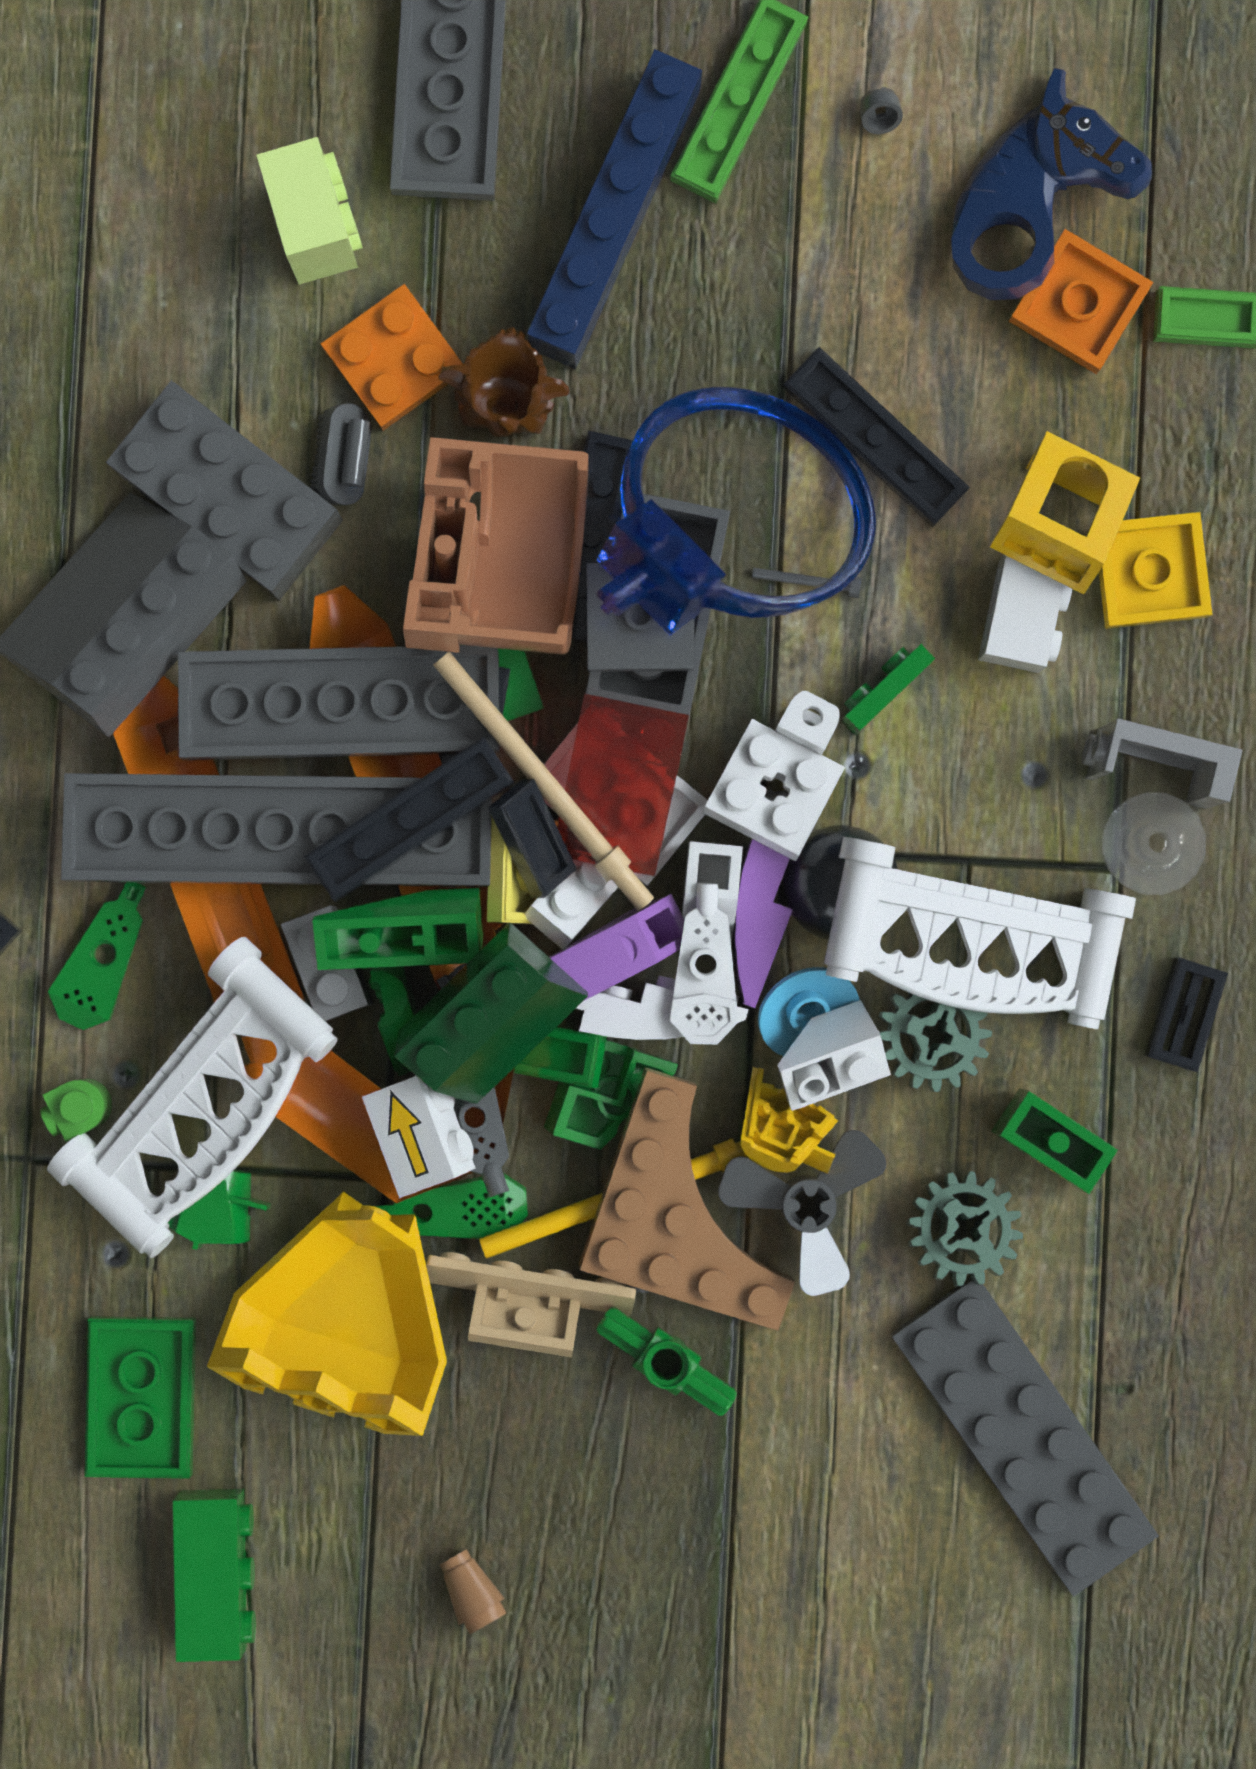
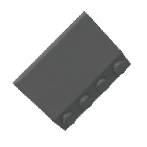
M129 493L0 636V654L109 738L178 660V652H185L247 581L232 554L194 526Z

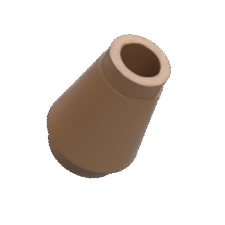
M467 1549L439 1565L444 1573L443 1577L458 1625L464 1623L469 1634L506 1614L501 1603L505 1599L474 1558H471Z

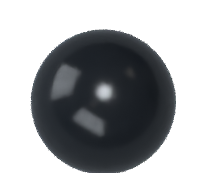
M834 825L811 833L797 860L789 859L783 875L784 897L788 908L792 909L791 914L804 929L825 940H829L845 859L839 858L843 837L884 844L874 834L858 827ZM893 858L892 869L898 870L895 858Z

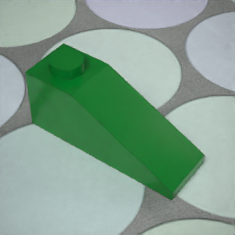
M479 888L425 890L313 916L312 920L318 970L468 963L482 949L483 927Z

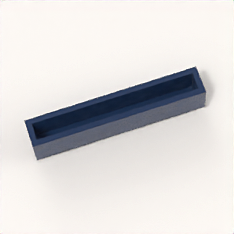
M654 49L527 332V338L531 347L536 349L538 353L571 368H577L699 96L702 79L701 69Z

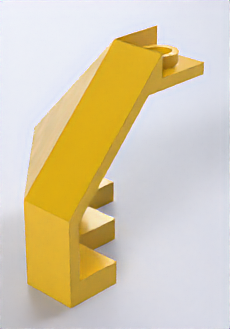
M343 1191L234 1293L207 1367L243 1389L263 1395L265 1388L268 1387L275 1392L290 1396L294 1399L293 1405L331 1417H334L336 1412H342L353 1417H361L366 1420L365 1428L383 1434L423 1436L447 1359L415 1214L390 1215L380 1208L362 1205Z

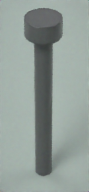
M753 568L752 578L848 591V597L859 598L862 580L860 577L851 576V581L760 568Z

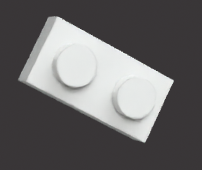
M585 847L573 858L577 870L545 898H537L525 913L527 920L561 949L568 946L618 888L613 880L606 882L593 866L596 860Z

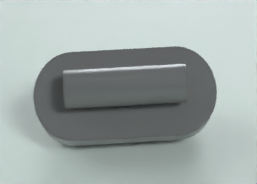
M348 403L335 405L325 410L324 414L318 416L320 420L318 422L319 428L317 429L319 434L316 436L318 439L316 445L318 447L316 448L317 453L314 460L315 466L312 468L314 472L311 474L313 478L310 480L311 485L309 486L310 489L328 503L339 506L353 504L363 495L372 431L371 421L367 413L359 406Z

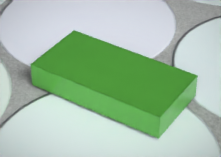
M1160 286L1156 290L1153 342L1255 349L1256 293Z

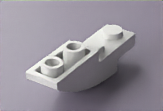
M659 975L656 985L645 983L641 1002L631 1000L633 990L615 985L594 995L577 1007V1009L584 1010L579 1031L606 1037L636 1040L684 1037L669 1020L675 979ZM736 995V1001H737V1004H738V1000H739V997H740V996H737V995ZM696 1006L694 1010L697 1012L699 1008ZM737 1006L738 1022L746 1020L748 1009ZM703 1014L701 1017L705 1019L707 1016ZM718 1014L716 1017L719 1020L722 1016Z

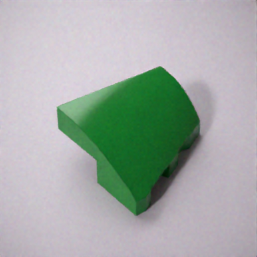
M606 1039L598 1088L559 1082L544 1128L554 1136L601 1150L617 1134L620 1123L629 1116L644 1068L673 1076L678 1064Z

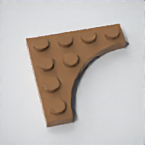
M645 1067L578 1265L579 1269L779 1331L795 1284L792 1276L773 1270L755 1260L728 1239L713 1220L697 1188L689 1150V1124L691 1108L697 1088L696 1084Z

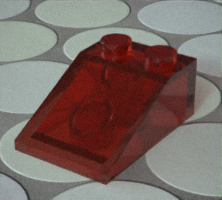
M584 694L565 791L612 847L616 845L620 847L630 859L631 863L628 866L634 873L655 877L689 715ZM559 817L557 828L572 859L594 865L596 860Z

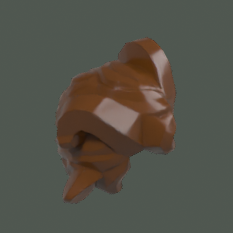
M514 327L506 331L504 329L498 330L496 336L489 337L486 342H482L477 348L470 350L464 365L443 367L438 375L439 380L456 388L453 393L454 399L458 401L462 424L476 429L487 428L494 437H507L513 433L541 434L548 415L555 406L551 399L569 394V387L563 380L547 376L542 356L538 355L537 350L532 348L529 341L525 339V333L521 330L516 332Z

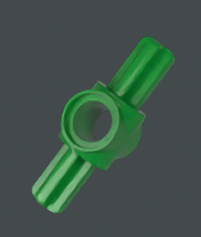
M610 1307L600 1319L596 1328L597 1333L633 1357L632 1367L645 1375L651 1384L667 1390L674 1396H677L682 1391L718 1416H723L730 1409L737 1395L736 1390L699 1365L701 1356L688 1348L680 1338L668 1334L659 1327L651 1332L616 1307ZM661 1349L675 1350L682 1358L679 1368L670 1374L659 1373L651 1364L655 1353Z

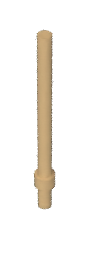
M448 652L435 662L433 666L527 779L535 780L543 798L596 860L593 866L606 882L613 880L638 911L648 905L654 897L629 868L630 859L618 845L612 847L455 657Z

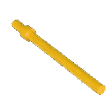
M732 1138L713 1145L714 1151L691 1159V1165L695 1180L719 1171L724 1173L727 1163L735 1157L743 1156L748 1159L750 1158L743 1151L741 1141L735 1143ZM602 1193L480 1238L479 1241L486 1259L594 1219Z

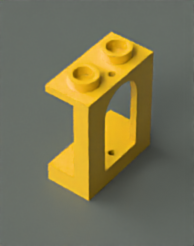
M1047 431L1026 467L1028 469L1008 514L995 534L990 548L1084 595L1107 559L1140 477ZM1053 482L1099 505L1086 537L1039 513Z

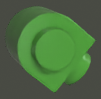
M79 1079L67 1082L43 1094L42 1096L47 1106L41 1108L40 1113L49 1132L54 1137L62 1134L65 1142H68L77 1135L87 1134L103 1125L111 1114L112 1099L109 1091L102 1083L93 1079Z

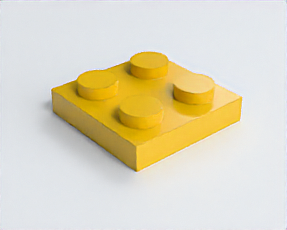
M1200 512L1122 521L1107 559L1099 571L1105 629L1208 618L1213 615Z

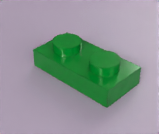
M922 644L911 654L903 646L881 667L888 675L874 689L865 682L844 703L850 712L841 722L854 735H857L936 658Z

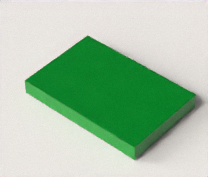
M91 1316L88 1318L84 1477L190 1479L192 1477L196 1318Z

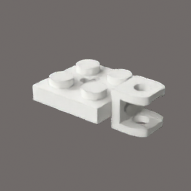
M802 691L792 699L776 730L752 719L702 813L796 861L845 769L844 766L822 755L839 721L838 707L808 691ZM808 709H814V710L818 711L821 716H819L818 714H816V713H814V712H812V711H810V710H808ZM776 778L783 782V788L788 791V796L785 798L778 795L773 802L764 797L767 789L760 785L763 780L772 781Z

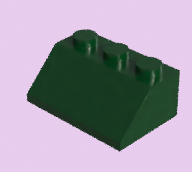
M509 922L399 1030L394 1057L435 1092L477 1104L588 997V992Z

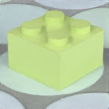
M318 137L257 154L284 251L298 284L358 268L353 251L363 247L349 202L339 204L340 201L347 200L348 196L334 152L324 154Z

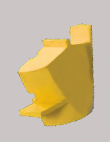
M753 1067L741 1135V1147L745 1154L753 1162L775 1172H792L801 1163H804L828 1174L836 1154L817 1145L838 1120L822 1106L814 1104L791 1111L784 1088L777 1089L772 1084L762 1083L764 1069Z

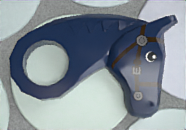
M1053 69L1040 105L1028 112L1005 131L985 153L973 170L956 204L951 237L953 268L967 290L989 300L1019 299L1042 285L1054 264L1053 203L1055 192L1067 190V186L1088 184L1091 187L1103 189L1113 196L1131 199L1146 189L1152 179L1151 160L1141 150L1120 135L1094 109L1066 98V72L1063 69ZM1004 224L1022 228L1030 234L1035 243L1032 255L1023 265L1011 271L997 272L986 269L975 260L971 251L975 240L983 231L993 226Z

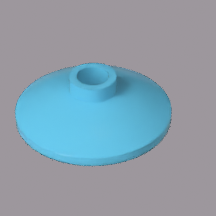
M824 967L802 969L781 979L769 990L760 1006L758 1026L765 1043L774 1052L784 1056L812 1017L859 1001L858 993L851 981L827 976V968Z

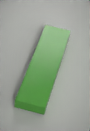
M759 0L670 175L671 182L715 204L717 203L807 25L808 16L776 0Z

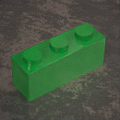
M244 1489L181 1490L173 1500L176 1662L237 1661L242 1658L247 1648V1643H254L256 1615L254 1610H247L246 1590H253L255 1563L253 1557H246L245 1536H252L254 1511L252 1504H245Z

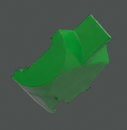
M404 966L372 968L369 983L371 984V989H375L379 1003L384 1005V1012L380 1014L381 1019L377 1022L393 1069L398 1073V1076H402L411 1071L395 1058L394 1054L399 1030L417 1014L412 986L407 981Z
M233 1170L208 1194L183 1212L172 1217L168 1224L169 1228L177 1234L192 1241V1249L195 1250L201 1248L203 1244L245 1243L250 1241V1215L248 1214V1207L266 1211L271 1207V1203L251 1198V1173Z

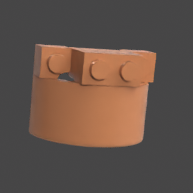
M430 437L424 477L425 497L413 580L409 582L403 624L406 648L459 653L460 645L552 654H566L569 651L577 608L588 488V454L586 452ZM476 492H481L480 521H477L476 505L470 502L472 495Z

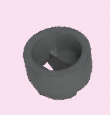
M881 87V89H876L872 92L871 90L867 91L861 98L860 116L862 125L868 132L885 134L899 126L903 118L900 100L893 90ZM885 106L886 112L876 115L875 109Z

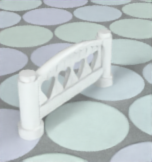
M843 837L839 858L845 859L824 960V964L827 965V976L857 982L859 971H868L904 991L951 1007L999 1014H1031L1064 1010L1069 1013L1067 1023L1093 1029L1099 1028L1100 1019H1105L1125 918L1132 919L1136 898L1084 888L1080 908L892 869L896 847ZM907 909L919 941L918 952L912 957H905L899 949L892 953H885L881 949L880 939ZM956 919L968 953L967 960L960 967H954L948 959L940 963H934L929 956V949ZM1004 930L1016 963L1015 970L1007 977H1003L997 969L983 973L978 967V958ZM1052 939L1063 971L1061 982L1056 986H1050L1043 978L1037 982H1030L1026 977L1028 964Z
M246 937L235 940L225 948L215 959L208 971V976L224 992L113 1125L112 1129L109 1130L98 1145L86 1133L77 1135L56 1153L47 1167V1171L62 1186L71 1184L139 1253L145 1252L150 1258L158 1255L173 1239L174 1234L168 1230L169 1220L213 1190L255 1147L280 1110L298 1074L302 1061L310 1057L314 1062H318L331 1051L338 1040L332 1034L333 1028L260 960L262 952ZM236 1034L270 1040L276 1046V1058L271 1063H263V1072L258 1079L249 1077L245 1071ZM203 1074L235 1079L242 1084L244 1095L239 1102L230 1103V1112L226 1118H219L213 1112ZM171 1113L204 1119L209 1123L211 1135L208 1140L198 1142V1149L193 1157H187L182 1153ZM139 1152L167 1157L176 1161L179 1168L178 1175L174 1180L165 1181V1190L161 1196L153 1195L150 1192Z

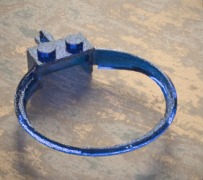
M735 387L701 388L677 395L661 404L643 421L627 452L620 483L624 518L615 524L596 560L614 579L599 589L597 596L603 601L600 607L607 615L614 612L617 617L638 602L669 635H672L695 618L703 608L714 609L737 616L760 618L786 615L817 605L845 589L858 576L870 556L876 531V514L869 485L856 460L842 442L822 423L788 402L765 393ZM708 410L744 411L771 419L796 432L810 442L829 461L848 493L853 510L854 535L844 564L829 580L820 586L795 595H758L744 592L722 583L721 580L724 579L726 573L652 499L645 503L642 488V470L646 455L654 440L675 421L690 414Z

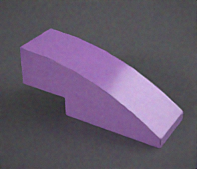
M751 839L740 871L738 902L733 931L735 969L742 1004L752 1008L756 1007L792 913V909L773 902L790 858L754 839Z

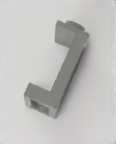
M1117 718L1098 728L1096 735H1088L1082 754V764L1088 765L1085 779L1095 780L1112 773L1117 753L1193 771L1185 804L1207 809L1230 802L1243 750Z

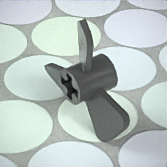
M848 1130L842 1134L831 1152L836 1155L828 1174L820 1171L817 1177L800 1175L785 1183L752 1160L739 1156L727 1163L718 1188L719 1197L725 1205L741 1208L781 1209L790 1225L801 1231L799 1285L810 1296H818L839 1290L847 1284L850 1277L849 1268L827 1228L836 1214L835 1198L877 1178L886 1169L884 1154L863 1132L858 1130ZM802 1190H804L807 1196H814L818 1192L826 1200L820 1202L817 1213L812 1216L807 1215L802 1220L795 1213L800 1208V1203L794 1199L795 1196Z

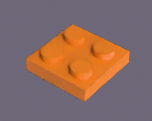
M1065 229L1054 246V264L1042 285L1024 295L1009 322L1097 375L1154 282Z
M405 284L321 343L325 353L382 431L448 385L439 380L438 377L443 367L464 365Z

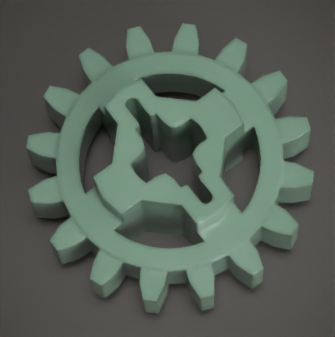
M907 992L909 997L906 999L898 994H892L889 998L896 1009L893 1013L880 1012L878 1017L884 1022L889 1023L888 1030L880 1031L879 1033L882 1041H888L889 1048L884 1050L886 1059H895L897 1061L891 1073L894 1077L899 1078L909 1072L911 1074L909 1087L918 1089L925 1078L928 1079L930 1091L940 1092L942 1079H946L951 1087L957 1088L961 1086L958 1073L963 1071L970 1076H975L978 1073L971 1061L974 1057L987 1058L989 1052L979 1046L980 1039L991 1037L992 1031L979 1029L978 1021L984 1019L988 1013L960 1009L934 1002V1004H931L928 1013L916 1017L907 1014V1012L916 1004L927 999ZM956 1011L960 1013L965 1022L967 1036L960 1034L955 1024L954 1016ZM939 1022L938 1031L945 1035L944 1041L942 1043H933L928 1048L929 1038L922 1035L923 1028L925 1026H934ZM900 1033L908 1036L914 1049L911 1056L912 1061L903 1051ZM948 1053L960 1055L951 1065L943 1069L932 1070L933 1066H936L939 1057Z
M972 1171L965 1174L963 1182L960 1184L953 1172L944 1175V1189L933 1181L928 1183L925 1187L931 1198L929 1200L919 1197L915 1198L912 1204L921 1211L920 1217L909 1218L906 1222V1225L918 1229L919 1236L908 1241L909 1247L922 1246L925 1252L917 1261L919 1266L933 1262L937 1265L933 1278L941 1280L948 1272L953 1273V1284L958 1287L963 1286L967 1274H970L975 1285L985 1284L984 1270L986 1269L994 1276L1002 1275L1004 1271L999 1262L1000 1258L1015 1260L1017 1257L1015 1251L1008 1247L1009 1241L1023 1239L1022 1232L1011 1229V1222L1020 1218L1021 1212H1007L1004 1206L1012 1197L1011 1193L1008 1191L996 1196L992 1192L996 1182L993 1178L987 1179L981 1186L976 1185V1174ZM969 1194L981 1199L983 1202L976 1207L963 1206L952 1195ZM936 1210L935 1213L941 1221L939 1236L933 1240L930 1227L933 1213ZM981 1215V1218L974 1222L975 1226L970 1230L973 1240L966 1237L947 1243L955 1235L954 1232L959 1227L958 1222L955 1220L956 1217L963 1221ZM996 1218L998 1236L994 1246L989 1240L990 1222ZM954 1251L966 1252L977 1263L970 1265L958 1264L947 1259L946 1256Z

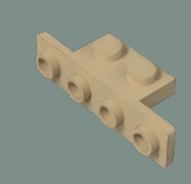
M454 1252L442 1253L440 1257L433 1255L427 1257L426 1267L430 1284L476 1291L468 1341L572 1357L580 1308L606 1312L610 1307H616L630 1316L635 1302L636 1289L626 1287L623 1283L607 1278H598L593 1282L574 1279L571 1273L558 1269H548L543 1273L522 1270L520 1265L509 1261H495L491 1265L471 1262L467 1256Z

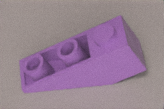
M672 894L651 901L639 911L636 908L630 910L549 956V958L588 992V997L585 999L587 1000L680 950L684 918Z

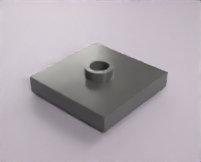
M693 562L587 563L588 672L694 671Z

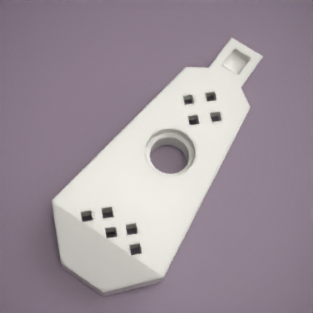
M697 883L696 908L685 914L669 1020L690 1044L717 1045L738 1023L728 915L717 908L718 884ZM706 919L710 922L707 926L703 923ZM697 928L700 930L698 934L694 932ZM715 928L718 931L716 934L712 932ZM705 937L709 939L707 943L703 941ZM708 954L714 957L716 966L712 972L701 973L696 969L695 962L699 956ZM696 1006L699 1008L697 1012L694 1010ZM703 1014L707 1016L705 1019L701 1017ZM718 1014L722 1016L719 1020L716 1017Z

